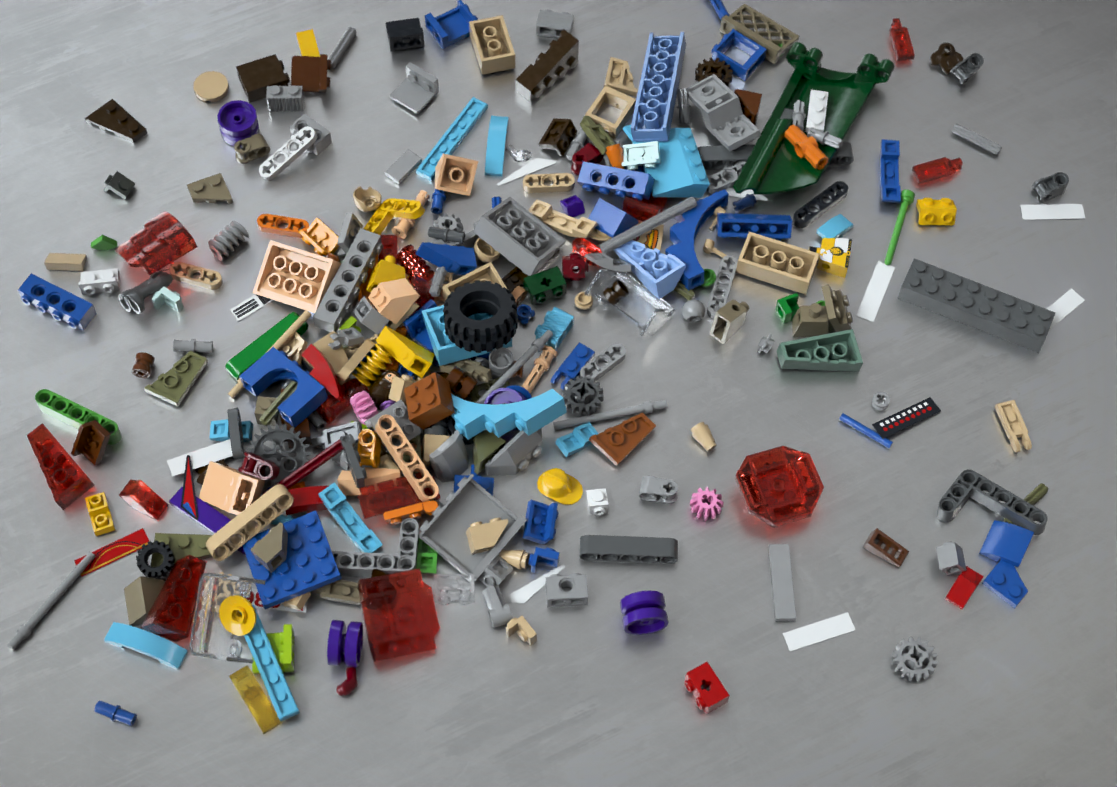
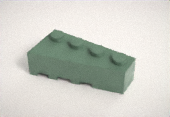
M853 329L782 342L776 351L781 369L859 372L863 365Z

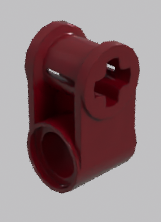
M587 143L582 149L573 154L572 173L579 176L583 161L599 164L604 155L592 143Z
M244 452L245 458L238 471L262 480L277 478L279 475L277 464L263 459L256 454ZM267 466H269L271 470L269 476H266L265 474V468Z

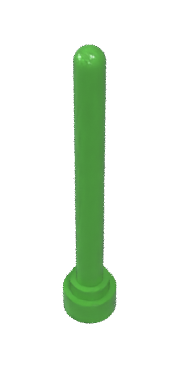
M911 190L901 191V207L884 262L886 265L892 263L908 206L914 202L915 193Z

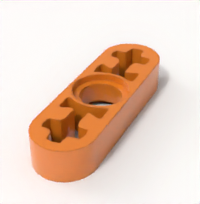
M262 214L257 218L259 230L266 233L302 238L303 236L299 233L298 229L304 227L302 230L306 232L309 227V223L304 219L272 214ZM281 223L288 224V227L285 229H281L278 226Z

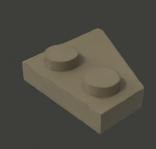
M221 173L187 184L193 202L217 203V201H227V204L233 203Z

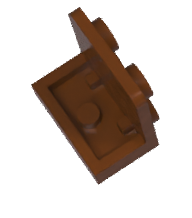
M320 54V57L293 56L291 63V86H303V92L326 93L327 88H330V77H327V70H331V60L327 59L328 55Z

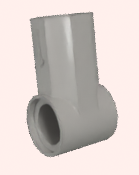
M499 585L489 586L482 591L494 628L505 625L513 619L510 607L505 603Z

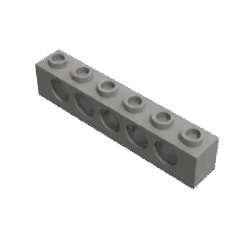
M360 228L313 316L315 327L328 332L333 330L337 332L338 328L343 325L345 314L350 312L353 299L359 295V287L362 283L366 282L368 270L373 268L376 255L382 251L381 235Z

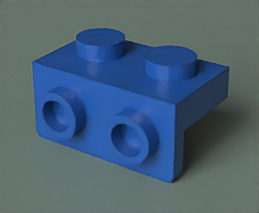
M532 499L528 502L527 520L523 532L524 539L544 545L554 538L556 534V529L554 528L555 521L558 517V503L553 502L550 505H546Z

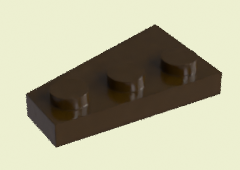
M111 99L85 118L86 123L97 125L104 131H111L116 136L132 143L147 134L146 128L114 99Z

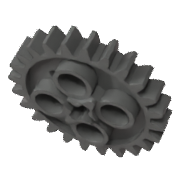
M276 424L275 429L268 425L267 432L260 429L262 435L254 434L257 441H250L254 446L253 448H247L248 451L260 457L265 454H276L277 450H280L281 453H297L294 457H282L281 461H278L277 458H263L268 461L272 460L279 467L277 478L265 480L264 484L271 481V486H274L276 482H280L307 463L309 460L306 459V456L311 455V452L305 451L310 445H303L306 437L300 439L301 432L299 431L294 434V427H291L288 431L286 424H284L282 429L279 428L278 424ZM288 439L294 442V447L290 451H286L283 448V442ZM272 441L274 449L271 452L264 451V442ZM287 459L294 460L295 467L293 470L289 471L284 468V462ZM265 470L266 476H269L270 472Z

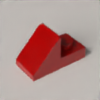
M966 566V571H962L945 599L963 610L984 576Z

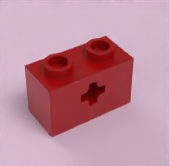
M708 661L686 673L685 687L690 693L693 692L696 697L695 702L700 710L703 709L708 714L728 703L730 695Z

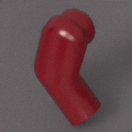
M355 667L346 669L347 679L336 688L339 696H347L357 688Z

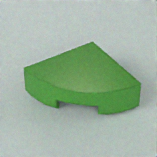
M101 235L91 242V248L96 250H110L117 247V241L105 235Z

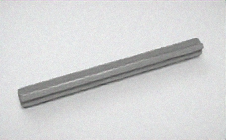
M689 197L600 244V250L606 254L696 207L697 202L695 198Z

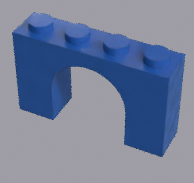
M274 347L239 376L244 388L256 397L275 381L281 379L296 381L298 385L294 393L277 407L281 417L294 428L328 399L327 389L309 374V371H303L295 360L291 361L282 350L278 351Z

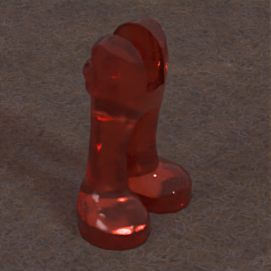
M353 378L341 385L344 397L342 402L336 403L338 399L330 394L328 399L316 411L322 415V418L328 424H332L335 422L336 417L351 405L350 397L358 392H368L369 390L366 385H361L362 383L357 378Z

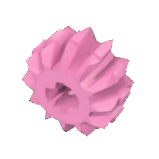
M366 391L358 392L350 397V404L354 413L363 425H366L365 421L378 414L372 398Z
M708 486L705 488V491L699 488L697 493L692 494V499L690 500L691 512L697 513L698 519L703 516L705 521L708 520V517L714 520L716 514H721V508L724 505V502L721 501V494H716V489L709 491Z

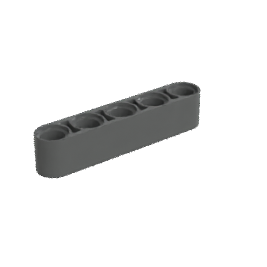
M584 535L580 538V558L588 561L670 564L678 561V540L660 537Z

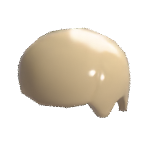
M359 186L353 192L354 203L361 211H374L381 205L382 196L379 191L372 189V187L364 190Z
M478 238L474 244L475 255L482 262H494L501 254L481 238Z

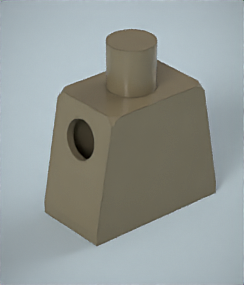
M736 300L728 302L716 312L709 334L724 345L742 327L746 314L749 311V305L746 302L739 303Z
M813 303L811 306H800L792 319L793 337H813L829 334L826 306H821L818 303Z

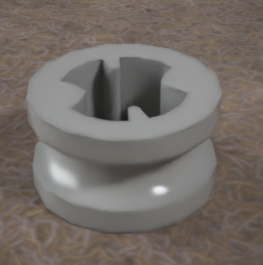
M885 392L875 393L872 400L873 407L877 410L888 408L890 403L889 395ZM878 398L880 400L883 398L885 400L884 404L882 402L881 404L877 403Z

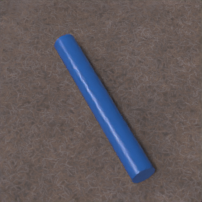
M842 413L839 420L889 449L892 446V441L887 438L882 439L877 432Z

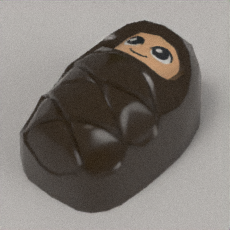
M388 370L381 374L367 392L377 410H381V403L391 400L388 397L393 377H402L395 370Z

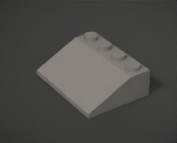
M511 197L482 215L473 231L528 276L539 271L566 242L565 239Z

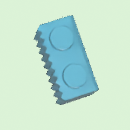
M554 307L552 311L546 313L544 323L537 326L534 333L536 339H539L547 330L552 331L553 336L545 345L557 350L574 325V316Z

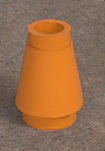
M620 143L606 147V155L612 167L624 169L622 166V162H624L623 147L620 146Z

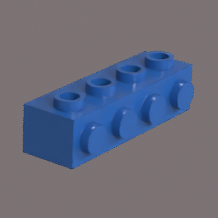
M717 213L716 232L717 236L722 238L739 237L746 239L748 233L753 232L777 240L791 239L792 219L790 215Z

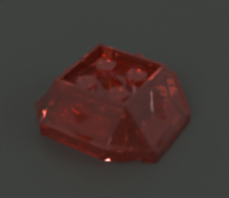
M786 446L746 456L735 475V480L748 512L773 528L811 517L824 489L810 454L803 451L799 452ZM774 486H779V487H781L782 489H781V490H777V489L774 488Z

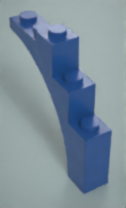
M725 189L698 200L696 207L676 216L675 219L678 223L670 227V240L674 245L665 249V255L672 254L686 265L680 281L688 291L704 283V270L699 264L694 251L695 239L701 227L714 215L715 209L719 206L722 208L728 206V193Z

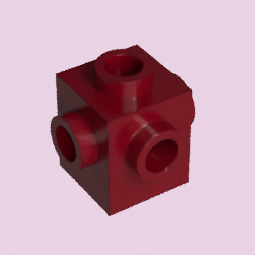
M580 253L562 256V275L564 278H570L571 281H579L581 278H585V272H589L588 261H585L584 256H581Z

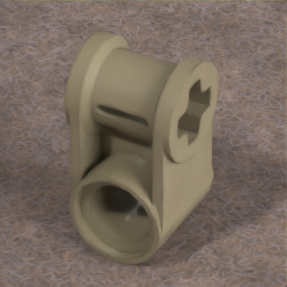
M254 134L249 138L236 142L234 145L236 160L241 164L264 157L270 152V147L262 134Z

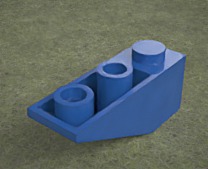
M422 242L416 252L417 256L438 267H445V270L453 273V275L464 276L474 271L477 267L474 248Z

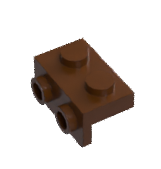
M96 420L84 423L78 429L71 454L73 456L83 454L93 465L100 464L111 434Z

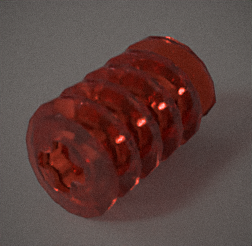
M407 245L397 254L396 262L405 268V273L415 285H424L433 278L434 271L431 270L429 265H426L425 260L416 255L417 250H414L413 245Z

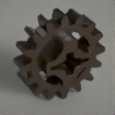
M711 57L709 61L704 59L703 64H698V68L695 69V80L699 82L715 74L729 87L730 82H732L733 70H730V64L725 65V60L719 62V58H717L716 61H713Z

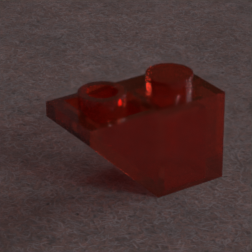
M130 480L119 494L131 507L154 520H158L169 505L142 480Z

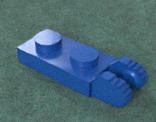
M579 342L552 376L550 382L556 384L562 376L566 377L560 387L564 390L565 384L570 385V379L575 381L577 376L580 375L581 368L591 361L595 351Z

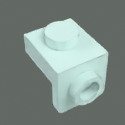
M165 286L155 292L151 299L154 308L157 310L164 303L177 312L184 308L181 295L176 291L172 292Z

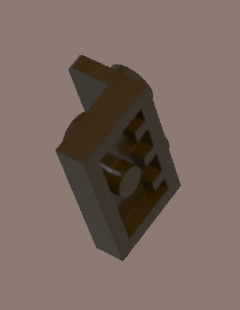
M553 118L539 142L540 148L556 150L558 155L563 157L577 134V129L572 120Z

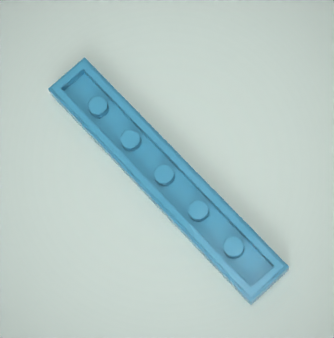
M473 97L417 168L416 174L432 181L435 177V167L443 153L449 155L454 153L488 109V104Z
M255 609V627L244 637L281 722L300 712Z

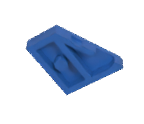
M1003 560L999 561L982 582L984 586L1014 608L1017 607L1028 593L1015 567Z

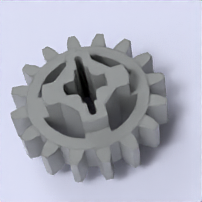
M911 636L908 642L902 639L901 645H896V651L892 653L894 657L892 664L898 665L895 671H902V678L907 675L909 676V681L915 677L917 682H920L921 677L926 680L929 674L932 675L934 673V668L938 664L935 661L938 655L932 653L934 646H927L929 641L926 640L922 643L921 637L914 641ZM905 649H908L907 653H904V655H902V652ZM928 663L927 667L922 670V666Z

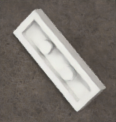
M811 89L805 132L812 133L810 131L811 127L824 132L828 92Z

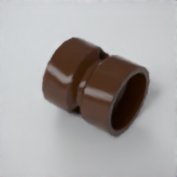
M457 366L453 368L446 378L449 381L451 392L454 391L456 397L466 400L478 383L470 375L466 377L465 372Z

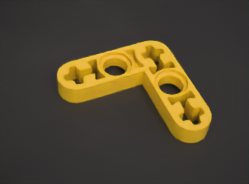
M389 198L381 203L363 229L381 235L393 217L417 219L424 214L425 209L420 201Z

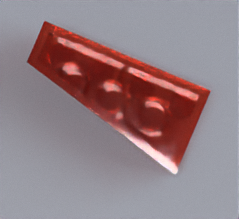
M43 423L27 435L34 454L39 461L40 468L46 477L47 484L52 491L53 498L62 510L66 509L95 485Z
M187 555L177 560L140 629L174 642L189 636L206 561L192 555Z

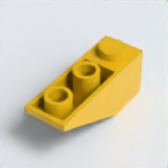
M386 325L384 326L376 342L407 370L423 378L432 365L434 353Z

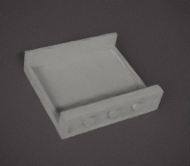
M473 474L468 478L463 477L457 485L460 488L456 492L451 491L445 498L447 503L443 507L439 505L432 513L434 518L430 522L426 520L419 528L421 533L418 536L472 583L479 578L527 520L522 515L518 518L472 479L474 477ZM498 517L501 520L508 519L507 526L491 551L471 555L466 530L470 527V524L475 522H482V524L490 523L489 520Z

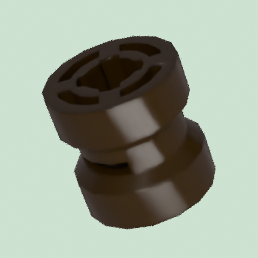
M617 279L613 282L612 287H607L603 291V294L612 305H616L620 298H625L629 294V291L624 283Z

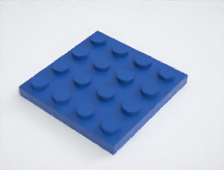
M317 511L283 523L288 533L287 558L272 573L255 559L250 550L257 541L268 534L270 529L256 534L242 545L265 610L342 579Z

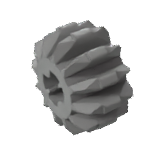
M446 213L444 217L439 215L438 220L433 222V227L446 229L448 227L450 230L463 231L460 218H455L454 214L448 216Z

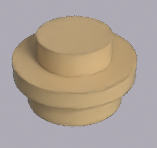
M580 292L575 297V305L582 310L589 309L593 305V298L588 292Z

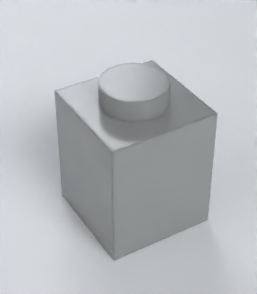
M946 542L942 546L936 547L939 568L948 576L966 571L963 549L957 543Z

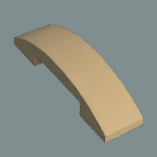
M536 200L528 210L552 230L572 237L586 238L597 226V222L581 216L580 219H576L555 211L551 204Z

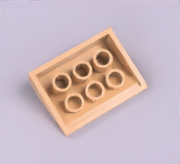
M270 240L253 293L315 313L342 263Z

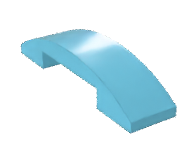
M491 116L487 140L485 175L503 176L509 117Z
M335 482L318 494L338 525L361 552L373 553L383 546L374 532L368 529L347 502L346 496Z
M113 622L104 639L107 643L140 652L178 670L188 652L183 647L158 635Z

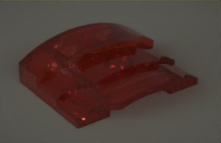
M164 211L148 220L143 229L134 233L129 240L119 245L115 252L130 267H141L150 276L197 248V245L187 229L172 214Z
M420 568L360 579L358 581L362 616L374 662L436 649L434 637L440 626L432 588L422 581Z

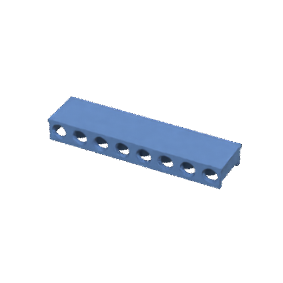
M684 32L675 36H654V33H650L631 123L633 142L669 140L686 49Z

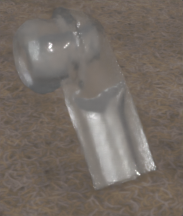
M509 145L506 148L507 153L516 162L528 161L532 158V153L529 150H516L513 145Z

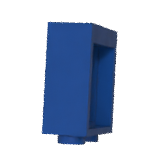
M732 29L729 34L726 33L719 44L713 47L711 53L713 61H716L717 58H719V62L725 60V65L730 64V70H733L732 74L746 81L765 61L767 49ZM734 45L751 57L744 65H741L724 55V53Z

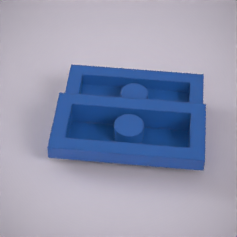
M994 520L979 554L996 562L1001 559L1013 566L1019 567L1034 532L1014 524Z

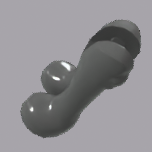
M162 271L154 272L148 280L122 292L119 295L121 305L128 312L134 310L138 314L142 313L145 310L144 299L159 291L163 286L168 287L172 283V275Z

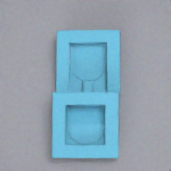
M839 214L819 227L816 233L821 238H838L852 229L854 224Z
M228 419L211 421L210 440L222 442L230 439ZM242 421L244 442L252 441L253 423L251 421Z
M588 422L575 427L572 433L557 438L555 444L565 457H568L592 444L588 439L599 433Z

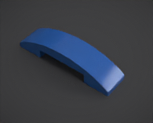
M881 140L880 192L882 202H901L899 140Z

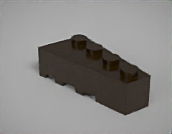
M564 29L559 33L561 37L549 44L550 48L545 54L541 52L537 56L535 64H530L515 80V90L530 102L535 98H539L543 91L552 87L555 81L564 77L567 71L578 64L579 40Z

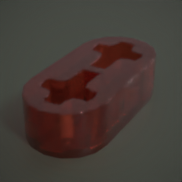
M576 238L572 242L573 253H580L584 258L585 254L602 253L598 247L585 238ZM585 258L589 265L597 266V264Z

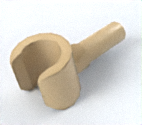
M721 206L717 207L714 211L716 218L709 227L711 231L717 225V213H726Z
M706 239L703 246L705 253H715L722 258L727 256L714 248L715 242L713 240Z

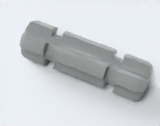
M443 266L436 268L429 290L432 297L440 295L447 273Z

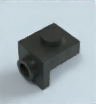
M117 171L113 176L109 175L105 180L104 184H106L104 191L107 192L110 189L125 199L136 183Z

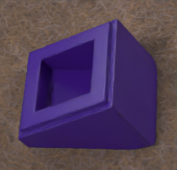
M576 195L560 201L562 208L568 216L574 218L585 213L583 201Z

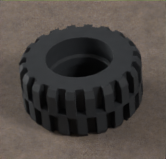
M480 280L475 281V283L468 282L463 287H457L454 290L455 292L452 291L449 294L443 309L445 331L450 341L459 348L463 347L466 351L471 352L473 350L476 353H481V351L492 352L495 348L497 350L502 348L503 344L506 345L516 334V329L518 328L517 303L510 291L505 287L502 288L500 284H492L491 281L480 282ZM477 313H488L494 315L493 317L485 320H473L468 318L469 316Z

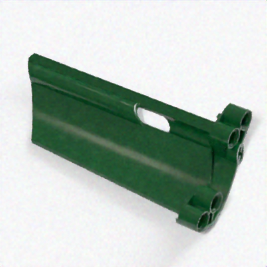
M800 42L794 43L786 56V60L795 70L733 186L736 193L741 194L745 190H753L754 195L772 194L816 184L837 149L826 144L823 146L821 142L817 141L818 148L828 157V163L821 170L815 169L805 157L800 158L796 154L794 146L785 137V131L789 126L793 125V119H780L784 110L794 109V103L797 100L805 103L804 113L806 118L803 123V132L807 135L808 132H805L811 89L828 92L824 133L827 131L829 135L843 140L875 85L889 80L895 67L894 63L888 59L878 62L875 55L868 53L863 56L857 73L838 72L822 67L821 59L823 58V53L818 48H811L808 51L804 44Z

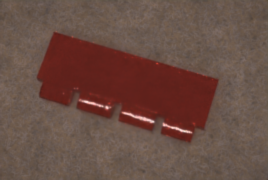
M420 472L414 474L416 479H422ZM405 476L396 478L397 486H394L392 479L377 483L378 491H375L373 484L359 488L361 495L358 496L364 519L384 514V512L423 501L419 499ZM424 488V493L427 496H433L430 488ZM439 492L434 501L441 499Z

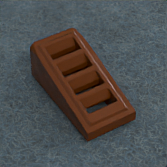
M878 528L870 533L863 545V548L897 567H901L909 553L907 549ZM889 548H892V551L889 554L887 551L889 550ZM898 551V552H900V554H899V556H898L897 559H896L894 556H895L896 552Z

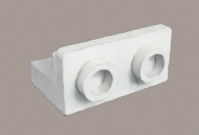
M118 268L80 272L81 281L79 282V288L82 295L120 291Z

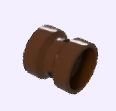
M137 353L135 357L136 364L133 365L131 371L132 374L139 378H149L152 372L151 366H153L155 358L148 353Z

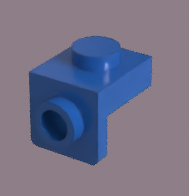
M536 547L535 553L530 554L528 565L531 566V573L536 572L538 563L558 567L560 552H556L552 548L543 549Z

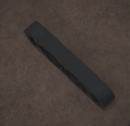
M837 181L794 213L792 220L794 226L797 228L808 226L847 196L848 185L845 182ZM829 197L832 201L826 203L822 198ZM814 206L817 207L819 211L812 212L809 208Z

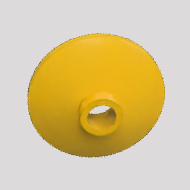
M232 595L221 603L219 617L227 631L241 636L253 630L256 624V612L246 598Z

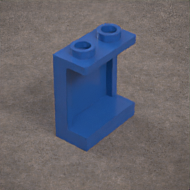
M458 0L456 8L435 18L431 13L426 14L425 26L442 49H445L470 37L469 22L478 20V18L470 12L467 4H464L462 0Z

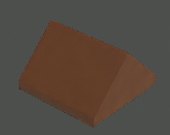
M736 89L734 93L739 97L743 115L756 126L762 94Z

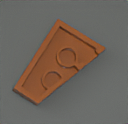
M640 413L619 425L591 436L588 440L617 466L655 429L656 425L644 413Z

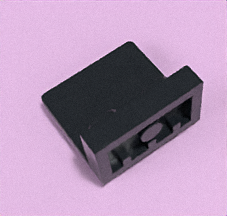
M419 18L385 23L390 51L424 46V33Z

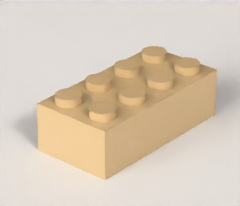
M749 232L737 262L736 273L806 295L820 254Z

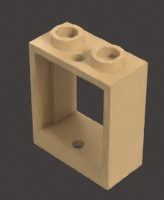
M605 85L585 116H590L595 124H600L611 138L616 139L634 113L636 99ZM603 102L623 111L615 124L595 115Z

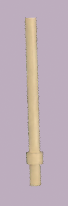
M305 310L272 347L279 350L312 314ZM240 378L237 380L238 383L228 393L233 399L244 388Z

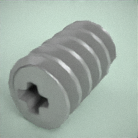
M232 221L230 226L228 225L224 230H221L219 235H215L214 239L209 240L208 244L215 257L222 261L223 257L221 254L228 256L227 249L233 252L234 248L232 245L239 247L238 240L245 242L243 235L249 238V234L240 223Z

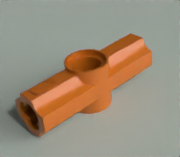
M791 125L785 131V137L794 146L796 154L800 158L805 157L815 169H823L828 163V157L818 148L815 138L812 136L808 137L798 126Z

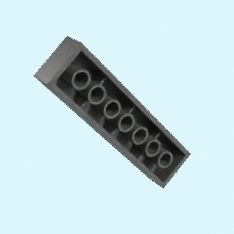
M915 258L898 296V299L1037 353L1040 352L1055 316L1053 311Z

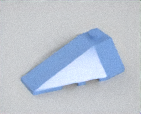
M634 240L614 249V252L622 260L631 264V271L648 291L658 299H661L675 289L686 268V265L676 256L662 254L658 249L646 248L645 244Z

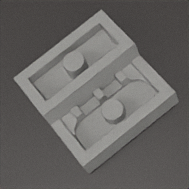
M604 253L585 254V258L605 269L631 272V264L622 259H613Z

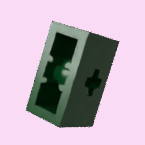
M558 266L524 278V289L528 291L527 296L532 305L544 303L548 299L558 298L566 293L567 283Z

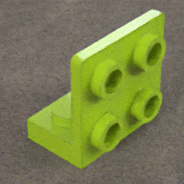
M284 624L283 632L266 633L282 672L286 673L294 672L295 633L292 624ZM252 656L253 674H260Z

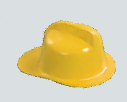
M553 468L547 470L538 478L537 486L540 493L561 504H574L582 496L583 489L580 482L561 469Z

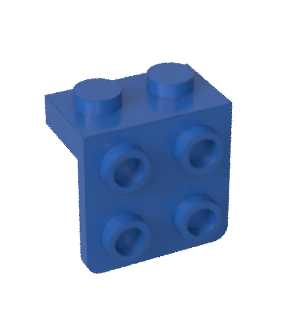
M429 300L403 322L410 338L431 352L434 351L422 316V310L438 307L433 300Z

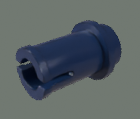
M746 194V197L733 202L732 205L736 206L734 210L739 213L748 207H754L757 201L753 194Z

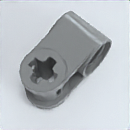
M644 476L639 497L645 501L672 504L677 500L678 485L673 480Z

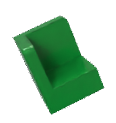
M797 293L777 300L775 310L783 324L791 322L799 309L797 304L799 295Z

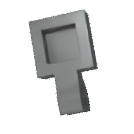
M354 327L338 330L337 334L333 333L330 335L334 342L329 343L328 346L333 350L340 348L342 344L354 346L363 343L364 336Z

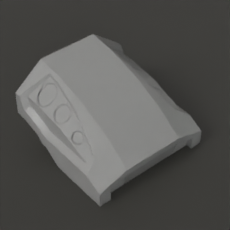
M458 430L429 455L430 465L441 482L454 481L455 475H461L468 469L469 455L463 442V436Z

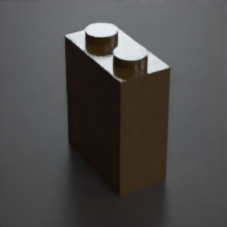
M276 54L236 66L239 81L249 103L266 98L267 86H288V83H290L288 73L283 71L285 70L283 62L278 60Z

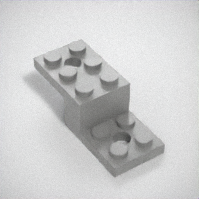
M715 74L686 88L688 98L701 110L706 128L730 152L761 136L760 130L743 115L739 97Z

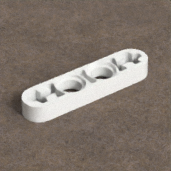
M307 126L296 133L259 167L260 175L265 180H272L315 143L317 133L314 129ZM307 133L311 135L310 138L306 137ZM293 144H299L297 151H291ZM284 155L286 157L283 163H277V159L280 156ZM266 169L270 170L269 174L266 173Z

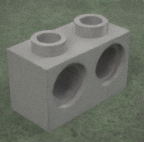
M303 114L290 126L291 138L304 127L313 128L317 133V140L307 151L313 152L318 156L332 143L331 132L306 114ZM307 133L306 137L310 138L311 135Z

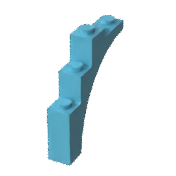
M554 389L525 401L498 405L466 401L451 393L455 412L451 416L456 422L454 427L468 440L485 429L490 433H494L499 438L515 427L520 431L523 430L529 436L567 413L564 398Z

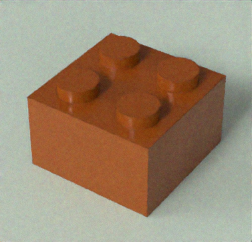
M436 372L404 388L409 421L421 429H425L455 413L449 381Z

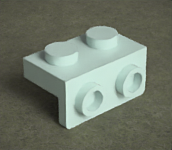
M658 141L622 145L624 160L622 166L627 167V170H636L638 166L645 165V168L656 167L655 164L661 163Z

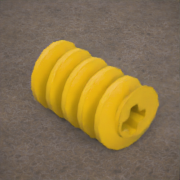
M375 344L377 351L370 350L372 357L366 355L367 362L361 361L362 368L356 367L357 373H352L361 383L368 387L371 386L370 380H376L375 374H382L379 368L385 370L387 368L385 363L391 364L392 362L390 359L392 356L378 344Z

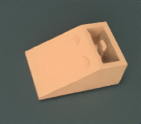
M210 461L199 499L224 511L238 515L260 498L265 480Z

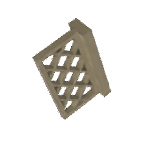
M743 4L730 16L725 15L721 20L719 29L723 34H729L734 29L766 48L765 59L773 64L778 62L779 56L799 40V35L746 4ZM746 11L750 15H742V12ZM744 20H752V23H744ZM755 20H761L764 23H756ZM757 28H765L766 31H758ZM769 28H775L778 31H770ZM771 36H779L780 39H772ZM783 36H788L791 40H784Z

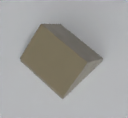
M140 576L124 588L130 626L171 618L165 580Z

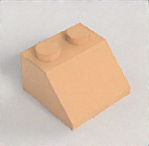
M406 278L380 283L371 291L368 298L381 315L397 324L420 295Z

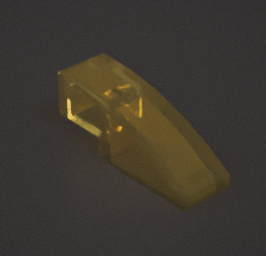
M248 665L229 676L263 734L282 723Z

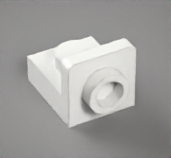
M606 488L586 490L589 515L600 516L609 513Z

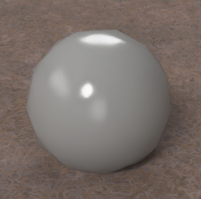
M688 300L682 307V315L688 322L700 321L705 316V307L699 300Z

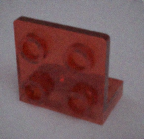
M652 192L649 200L643 199L639 201L631 196L629 198L625 197L623 211L635 219L644 222L663 212L668 197H653Z

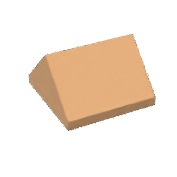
M443 153L435 167V189L470 196L478 161Z

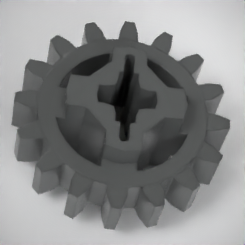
M577 376L576 381L570 379V385L565 384L564 390H562L566 409L571 408L572 414L578 411L579 416L583 412L586 415H589V411L595 413L596 407L601 408V402L604 400L603 388H600V383L594 384V378L587 380V376H584L582 380H580L579 376Z

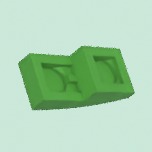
M419 538L416 573L436 574L438 553Z

